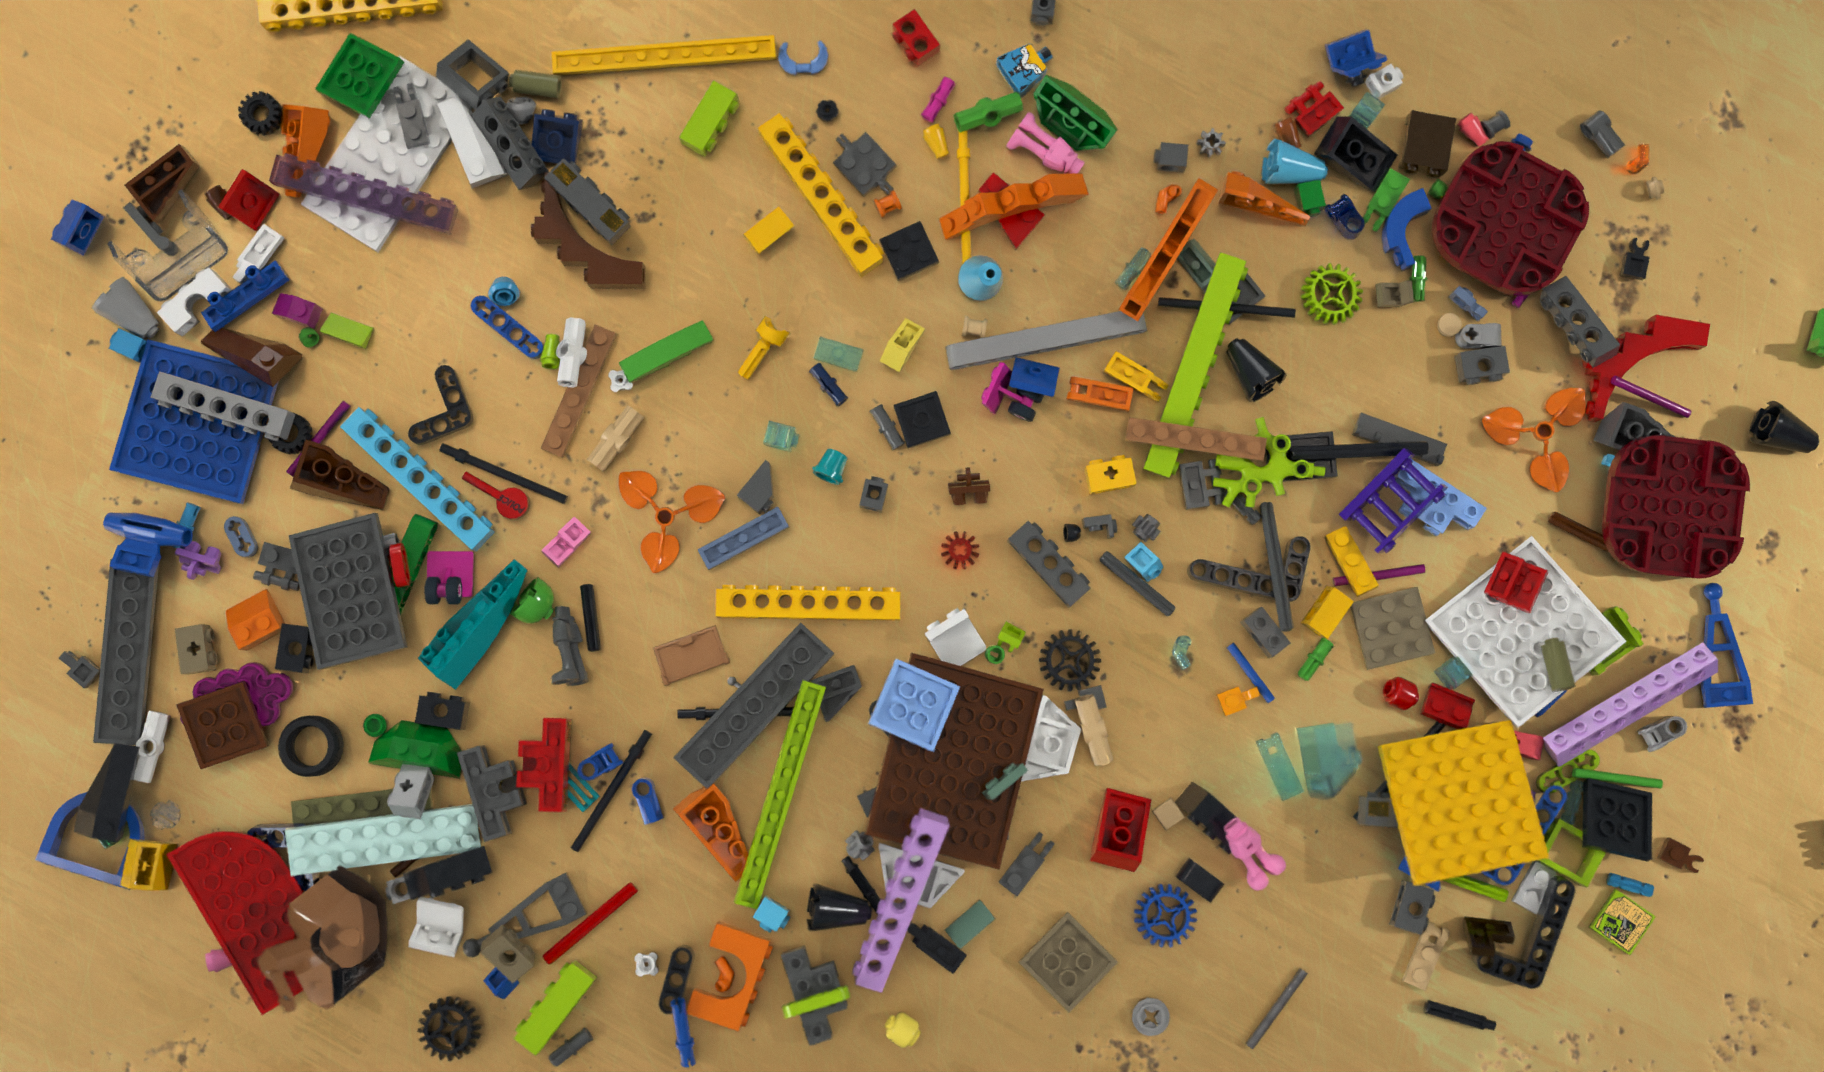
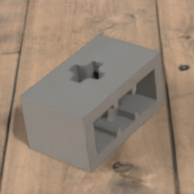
M402 764L400 772L395 776L393 792L389 794L387 800L394 816L421 819L434 782V777L429 767Z

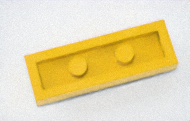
M1344 526L1327 534L1324 538L1356 596L1359 597L1378 588L1379 584L1348 528Z

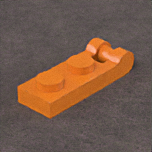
M1080 377L1070 378L1069 384H1071V389L1067 393V400L1129 412L1134 388ZM1081 386L1087 387L1086 395L1079 393Z

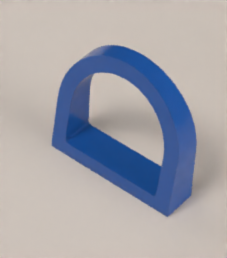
M87 792L69 799L52 817L35 860L128 889L120 885L127 850L116 875L57 857L66 826L78 812V808ZM129 804L126 818L129 826V839L145 840L141 818Z

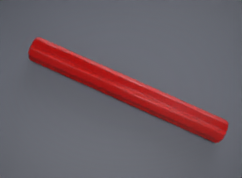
M631 882L624 886L545 952L542 956L544 961L549 965L556 961L638 891L636 886Z

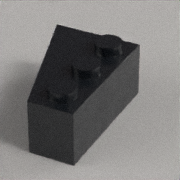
M1191 782L1175 801V804L1188 814L1187 818L1196 826L1200 824L1204 828L1202 832L1210 839L1214 840L1216 838L1221 843L1218 846L1227 854H1230L1231 850L1224 827L1236 816L1210 792Z
M482 846L405 872L403 877L410 899L414 900L430 894L431 898L445 894L443 889L449 887L451 891L465 887L464 882L470 880L472 884L484 881V875L493 872L485 847Z

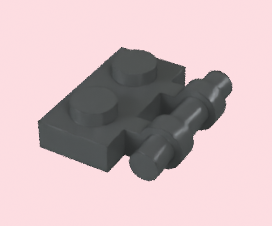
M1216 459L1208 460L1209 469L1203 468L1202 461L1179 464L1186 510L1210 506L1208 497H1214L1215 504L1222 505L1225 490L1222 487H1213L1214 477L1220 478L1222 474L1220 467L1215 466ZM1205 477H1211L1213 489L1207 490Z
M264 542L258 564L266 566L264 572L255 571L253 579L261 581L264 585L269 586L273 584L281 586L283 590L289 591L292 589L298 591L300 587L299 582L294 581L295 574L297 573L292 550ZM275 569L286 571L283 578L275 576Z

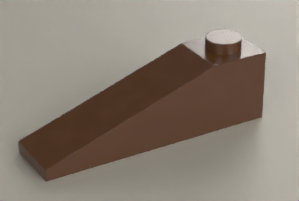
M221 328L216 332L211 330L201 340V344L271 387H274L303 357L301 353L284 343Z
M305 440L290 486L292 490L312 496L383 510L389 491L386 485L355 467L352 462L336 454L329 446Z

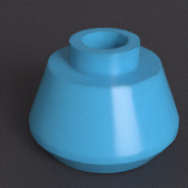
M499 277L493 281L489 288L488 296L497 305L508 306L518 300L520 291L511 278Z

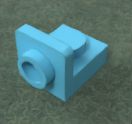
M1142 542L1125 556L1126 561L1142 575L1146 582L1158 577L1164 567L1160 559Z

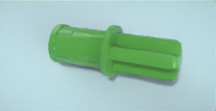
M1418 255L1413 257L1415 264L1412 267V277H1409V280L1412 281L1414 301H1425V281H1428V278L1425 277L1426 257Z
M1321 638L1313 652L1308 653L1307 656L1309 658L1299 670L1298 676L1305 681H1309L1318 667L1324 665V659L1331 649L1334 648L1333 643L1325 638Z

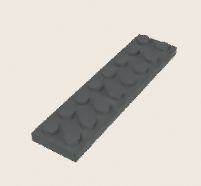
M159 564L154 577L115 570L111 567L109 569L93 743L136 745L142 736L145 723Z
M800 623L673 758L708 789L798 694L802 680L810 681L834 656V652Z

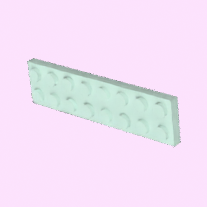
M473 804L424 810L421 819L391 814L285 829L291 876L338 870L336 868L339 865L347 869L459 854L481 847L478 820Z

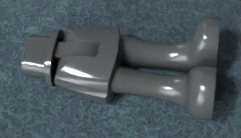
M557 606L554 608L556 617L552 618L554 622L553 642L560 651L562 669L552 675L551 683L553 685L566 683L567 686L585 684L589 682L578 648V643L583 641L576 622H574V617L570 616V608Z

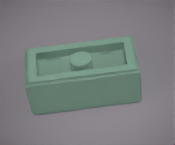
M1192 239L1186 243L1177 260L1202 289L1209 283L1215 263L1195 239Z
M979 900L948 926L945 931L961 949L995 920V917Z

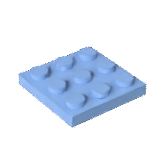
M895 659L868 724L932 752L935 749L960 686Z

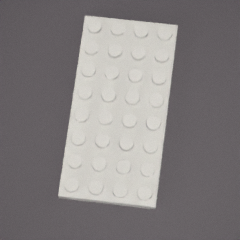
M400 55L398 57L405 63L371 118L359 115L301 203L310 211L376 252H379L451 143V136L437 103L458 96L439 79ZM413 83L417 99L420 101L430 144L411 149L406 147L393 87L398 86L402 91L403 101H411L407 91V84ZM462 99V101H463V102L468 106V108L472 111L473 107H471L467 102H465V101Z

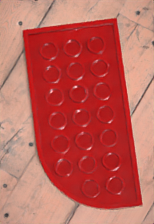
M235 831L205 834L188 841L166 854L261 1015L279 1006L278 1000L280 997L272 980L261 972L257 960L265 949L298 938L289 923V903L303 894L304 891L296 878L291 876L290 868L277 850L263 840ZM294 970L285 971L283 976L293 997L304 991Z

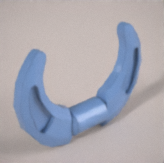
M818 41L819 54L811 61V64H796L795 61L790 59L786 52L787 42H784L779 49L778 59L781 67L787 73L796 75V72H811V75L818 73L824 68L828 59L827 48L822 41Z

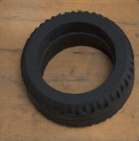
M302 716L291 721L282 731L278 741V751L282 763L289 771L299 776L313 777L328 773L337 765L343 754L344 742L339 728L329 719L321 716ZM309 726L319 728L325 734L328 742L326 756L319 764L314 766L303 764L297 758L294 748L298 734Z

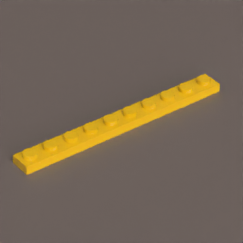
M765 35L551 51L553 75L560 76L775 60V36Z

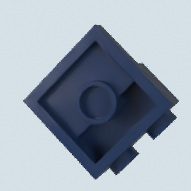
M542 109L541 113L534 114L531 145L542 161L559 163L564 158L568 163L573 161L576 164L583 120L577 119V114L564 113V116H557L554 110Z

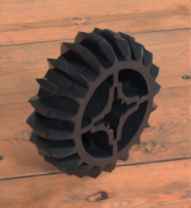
M1069 629L1067 632L1068 636L1066 637L1062 630L1059 631L1060 639H1057L1054 634L1051 635L1053 644L1049 641L1044 642L1049 649L1040 650V653L1045 654L1046 658H1039V662H1046V666L1041 667L1040 671L1047 669L1049 671L1044 678L1049 679L1051 676L1054 678L1050 685L1054 686L1058 681L1060 682L1059 690H1063L1064 685L1067 684V690L1071 692L1073 689L1072 684H1075L1077 690H1081L1080 682H1083L1085 686H1089L1090 684L1086 678L1096 679V676L1091 672L1092 670L1095 672L1100 671V668L1094 666V663H1100L1101 659H1094V655L1099 654L1100 650L1092 651L1091 647L1096 645L1095 641L1089 645L1086 643L1090 637L1089 635L1084 636L1082 640L1080 639L1081 631H1077L1074 637L1072 636V629ZM1062 642H1076L1082 648L1076 652H1071L1064 647ZM1057 648L1061 655V662L1053 668L1051 656L1054 649ZM1079 653L1075 658L1076 661H1073L1075 662L1074 666L1068 664L1062 668L1060 667L1064 664V660H1066L1064 657L1066 655L1071 657ZM1087 653L1089 662L1087 670L1083 673L1079 666V659ZM1063 669H1070L1078 678L1073 680L1064 679L1058 673Z
M451 996L446 997L445 1001L439 998L437 999V1005L432 1002L429 1004L430 1010L425 1009L422 1012L426 1018L419 1019V1023L424 1025V1027L418 1028L417 1032L424 1033V1036L419 1038V1041L423 1042L426 1040L428 1043L423 1047L424 1050L430 1047L433 1049L430 1056L433 1057L439 1052V1060H443L447 1055L448 1061H452L454 1055L457 1059H461L463 1053L468 1055L471 1052L470 1047L474 1048L477 1046L474 1039H479L481 1034L475 1032V1030L481 1029L482 1025L475 1024V1021L480 1019V1015L473 1017L472 1013L476 1011V1008L473 1007L468 1010L469 1001H465L460 1005L461 997H457L454 1003ZM448 1010L459 1013L464 1019L456 1020ZM440 1012V1027L433 1031L434 1019ZM448 1025H459L458 1027L454 1028L453 1031L447 1032L446 1030L444 1032H440L444 1030ZM467 1026L466 1038L460 1045L458 1041L460 1039L459 1031ZM436 1038H445L452 1047L441 1044Z

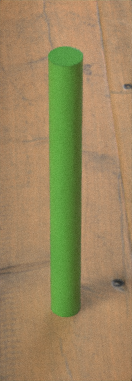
M1573 768L1572 776L1576 778H1590L1599 781L1659 789L1663 786L1661 779Z

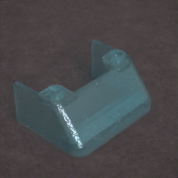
M1352 722L1336 725L1334 723L1297 728L1309 796L1318 799L1334 798L1358 770L1359 764H1362L1361 752L1356 750Z

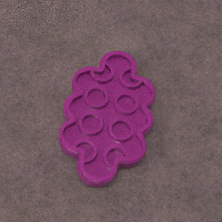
M256 662L247 663L239 670L233 668L224 669L218 673L216 678L206 677L194 685L193 698L245 681L262 726H268L277 721L281 713L279 703L288 699L293 692V682L289 676L280 672L269 674L262 664Z

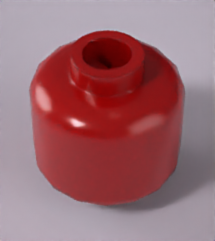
M1395 677L1388 680L1384 685L1383 696L1389 705L1401 710H1408L1417 704L1419 694L1415 683L1402 677Z

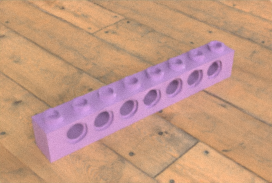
M1702 642L1543 737L1546 752L1557 766L1560 767L1718 672V659Z
M920 809L918 816L914 815L910 826L912 829L909 837H905L902 845L903 854L901 858L898 857L894 864L895 874L893 879L889 878L886 884L885 892L887 894L885 899H881L878 904L877 913L879 914L877 919L872 920L870 924L868 941L864 940L860 951V954H862L861 959L854 964L852 975L855 977L856 985L882 993L948 830L949 823L947 817L924 809ZM923 834L930 836L925 841L918 839ZM915 855L921 856L919 861L914 862L910 860ZM907 876L913 878L910 882L902 881V879ZM898 897L904 898V901L901 903L893 902ZM889 918H893L896 920L892 924L885 923V921ZM881 939L887 940L885 944L877 943ZM872 960L879 961V963L876 965L869 964V962Z

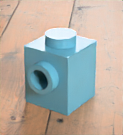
M766 895L753 918L760 922L759 926L770 933L772 930L777 932L779 927L784 929L791 918L787 915L790 909Z

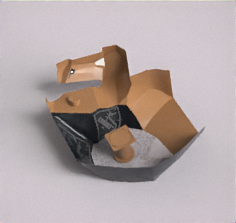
M341 865L336 868L338 870L331 871L289 903V923L298 938L265 949L257 960L261 972L272 980L280 997L278 1003L285 1012H291L296 1009V1001L283 976L285 971L294 970L309 1001L317 1004L319 1007L329 1009L334 1007L338 1001L384 966L388 929L385 900L366 880Z

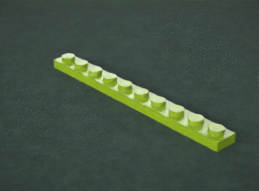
M802 680L734 899L735 904L758 909L823 699L825 686Z

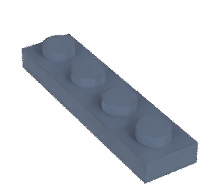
M776 507L699 548L698 552L707 569L711 570L789 528L779 507Z

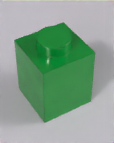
M1320 180L1297 184L1294 193L1298 209L1310 217L1319 215L1320 211L1326 206Z

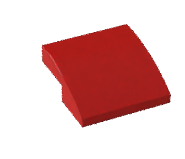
M1502 551L1484 590V594L1530 614L1548 575V570L1526 563L1525 559Z

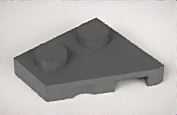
M855 665L811 680L812 683L826 687L820 705L825 722L830 721L862 687Z

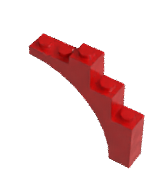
M1656 314L1645 322L1643 332L1646 335L1624 332L1616 338L1620 347L1617 355L1594 368L1589 362L1583 361V368H1586L1585 375L1593 377L1589 383L1591 397L1590 401L1586 404L1585 413L1588 414L1587 421L1598 422L1604 418L1607 402L1615 388V385L1611 384L1613 376L1622 378L1638 361L1658 352L1675 349L1700 350L1706 347L1710 324Z

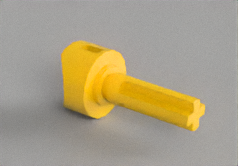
M764 316L756 328V331L762 338L759 339L737 372L747 380H749L770 349L771 344L781 347L790 334L786 330H776L771 318Z

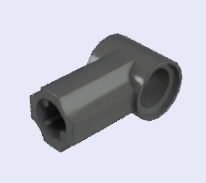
M1599 110L1582 122L1580 129L1585 137L1589 140H1594L1606 157L1609 158L1624 147L1625 144L1612 129L1611 120L1608 115Z

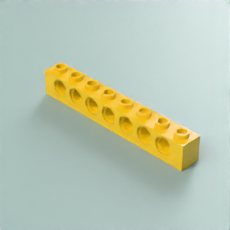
M257 0L259 23L270 32H278L282 28L302 29L303 26L308 25L322 27L326 23L346 24L352 20L366 22L370 18L390 19L396 15L411 17L414 13L434 14L436 11L443 10L442 0H399L395 4H391L392 0H377V3L369 7V3L372 0ZM355 2L351 9H346L349 3ZM328 5H333L330 11L324 12ZM310 7L308 13L302 14L305 8ZM288 10L285 16L280 17L282 11Z
M778 113L757 128L759 135L862 278L883 263L882 255L884 252L877 243L873 244L869 239L871 234L865 225L860 226L856 221L858 216L853 208L846 207L843 202L845 198L839 189L834 190L830 183L833 181L826 171L821 172L817 166L820 163L816 156L806 151L805 147L807 145L800 135L796 136L792 131L794 126L788 117L783 118ZM782 136L790 138L786 144H780L778 140ZM795 154H800L802 159L799 162H793L791 157ZM807 172L815 174L812 180H806L803 176ZM820 190L828 192L825 198H818L816 194ZM832 208H838L841 210V213L834 217L829 214V211ZM845 226H851L854 228L852 234L846 235L842 232V229ZM858 244H864L867 246V250L863 253H858L855 251V247Z
M722 585V589H716V617L900 621L901 592H896L894 587H882V591H873V587H859V591H850V587L840 586L836 587V591H827L826 586H814V590H804V586H791V590H781L782 586L769 585L768 590L759 589L758 585H745V589H736V585ZM738 595H743L746 598V603L743 607L738 608L734 605V599ZM765 595L769 598V604L765 608H760L757 606V599ZM783 596L791 597L792 604L790 607L782 608L779 602ZM807 596L815 599V605L810 609H806L802 605L803 599ZM828 597L838 599L836 608L828 609L825 606V601ZM858 597L861 600V605L858 609L848 607L850 598ZM876 597L884 601V606L879 610L871 607V601Z

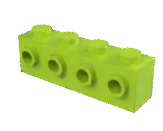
M576 960L571 964L567 962L558 973L561 975L560 979L556 983L553 981L544 991L547 996L542 1002L538 1000L530 1009L532 1013L527 1021L523 1019L515 1029L518 1033L514 1039L535 1056L541 1052L597 979L593 973Z

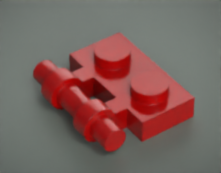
M1321 81L1314 85H1309L1305 88L1303 94L1299 97H1294L1290 100V104L1284 108L1288 115L1294 111L1300 114L1294 121H1296V124L1307 137L1314 134L1344 109L1331 91L1324 96L1320 93L1324 88V84ZM1309 99H1313L1315 103L1307 108L1304 103Z

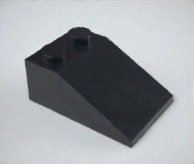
M1347 116L1336 117L1314 153L1317 158L1324 160L1327 166L1372 193L1376 192L1398 156L1397 153L1353 117Z

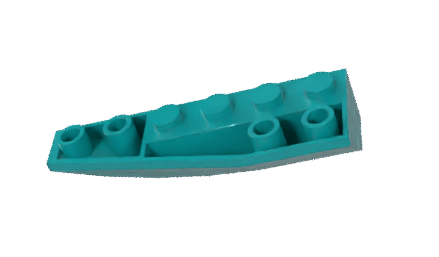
M515 559L509 563L438 630L433 640L422 650L418 659L437 678L456 690L498 635L510 614L528 570Z

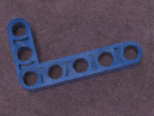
M1560 786L1549 787L1535 806L1536 811L1545 810L1549 815L1547 822H1540L1543 836L1566 802L1567 793ZM1556 790L1561 794V801L1559 803L1550 801V791ZM1526 863L1502 867L1508 869L1511 873L1510 879L1506 882L1501 881L1498 877V871L1501 868L1480 873L1497 884L1509 885L1514 882Z

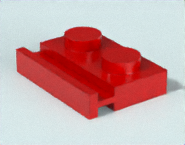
M1432 682L1428 687L1429 690L1425 697L1421 715L1458 730L1466 729L1475 699Z

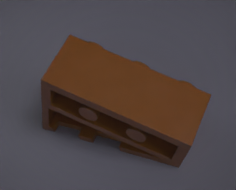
M178 144L124 186L152 221L161 224L200 165L185 147Z

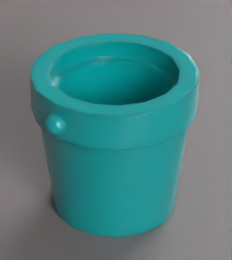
M828 448L818 465L812 467L813 474L826 482L839 485L843 482L842 474L848 458L839 451Z

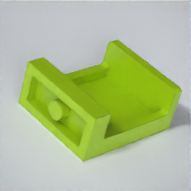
M1618 606L1610 607L1602 612V614L1626 642L1591 669L1589 672L1592 676L1600 675L1606 671V667L1634 648L1644 644L1641 640V633L1630 625L1627 613L1622 608H1618Z

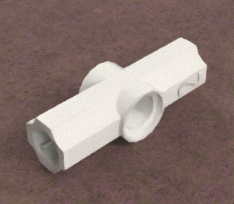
M570 317L566 319L564 337L556 350V355L560 358L557 382L562 387H577L580 365L587 356V350L583 347L586 324L585 320Z
M155 711L148 712L142 736L136 743V746L140 748L134 780L151 783L158 757L164 750L163 740L170 715ZM149 741L153 743V750L151 752H148L146 748Z

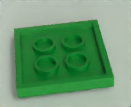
M349 33L315 90L370 119L405 62L401 58Z

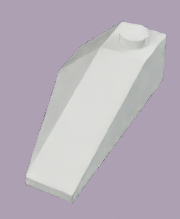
M456 96L437 103L471 187L475 188L509 175L472 118L471 114L473 112L462 99Z

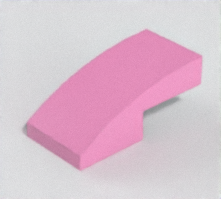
M573 517L558 531V535L542 549V553L559 567L591 532L578 519Z

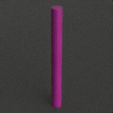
M1613 376L1611 379V384L1685 418L1691 415L1690 409L1618 376Z
M343 400L311 441L320 444L350 405ZM301 453L286 471L292 477H294Z
M1420 564L1374 571L1372 573L1376 580L1425 573V566ZM1346 576L1333 578L1334 587L1350 584Z

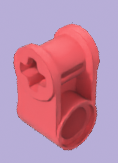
M1514 730L1521 757L1540 761L1544 745L1543 737Z

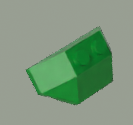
M1045 75L1033 93L1041 124L1058 137H1061L1076 151L1103 149L1118 130L1105 110L1071 84Z
M401 720L374 741L368 761L369 764L401 769L402 764L429 767L433 775L460 779L462 772L457 755L458 752H461V749L447 728Z

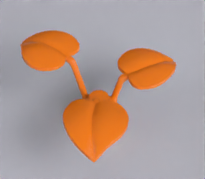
M1567 388L1551 395L1546 402L1545 408L1553 418L1549 422H1540L1534 428H1521L1524 421L1523 416L1517 409L1512 407H1502L1482 418L1483 427L1495 442L1502 445H1512L1518 442L1520 432H1533L1535 439L1544 443V456H1538L1532 461L1530 466L1531 477L1538 485L1557 493L1564 487L1567 481L1569 463L1565 455L1559 451L1548 454V439L1554 435L1553 423L1556 420L1563 426H1573L1582 420L1586 410V390Z
M630 471L619 474V490L624 501L635 509H642L647 502H650L656 511L655 520L661 525V534L651 532L641 542L642 556L653 573H658L670 566L679 553L678 539L673 535H666V526L674 521L675 515L689 510V516L694 521L699 523L709 522L718 514L725 500V495L718 489L707 485H696L684 493L683 498L687 506L675 511L669 507L659 508L651 498L657 492V482L650 473Z

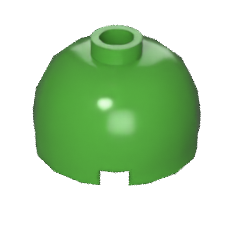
M539 577L532 580L520 594L519 605L514 603L510 614L516 619L530 624L537 623L542 618L547 620L554 611V608L551 607L554 602V593L551 587Z

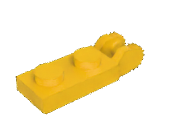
M1115 351L1103 371L1157 402L1162 397L1157 392L1147 388L1150 381L1160 389L1167 390L1169 386L1166 382L1154 376L1153 372Z

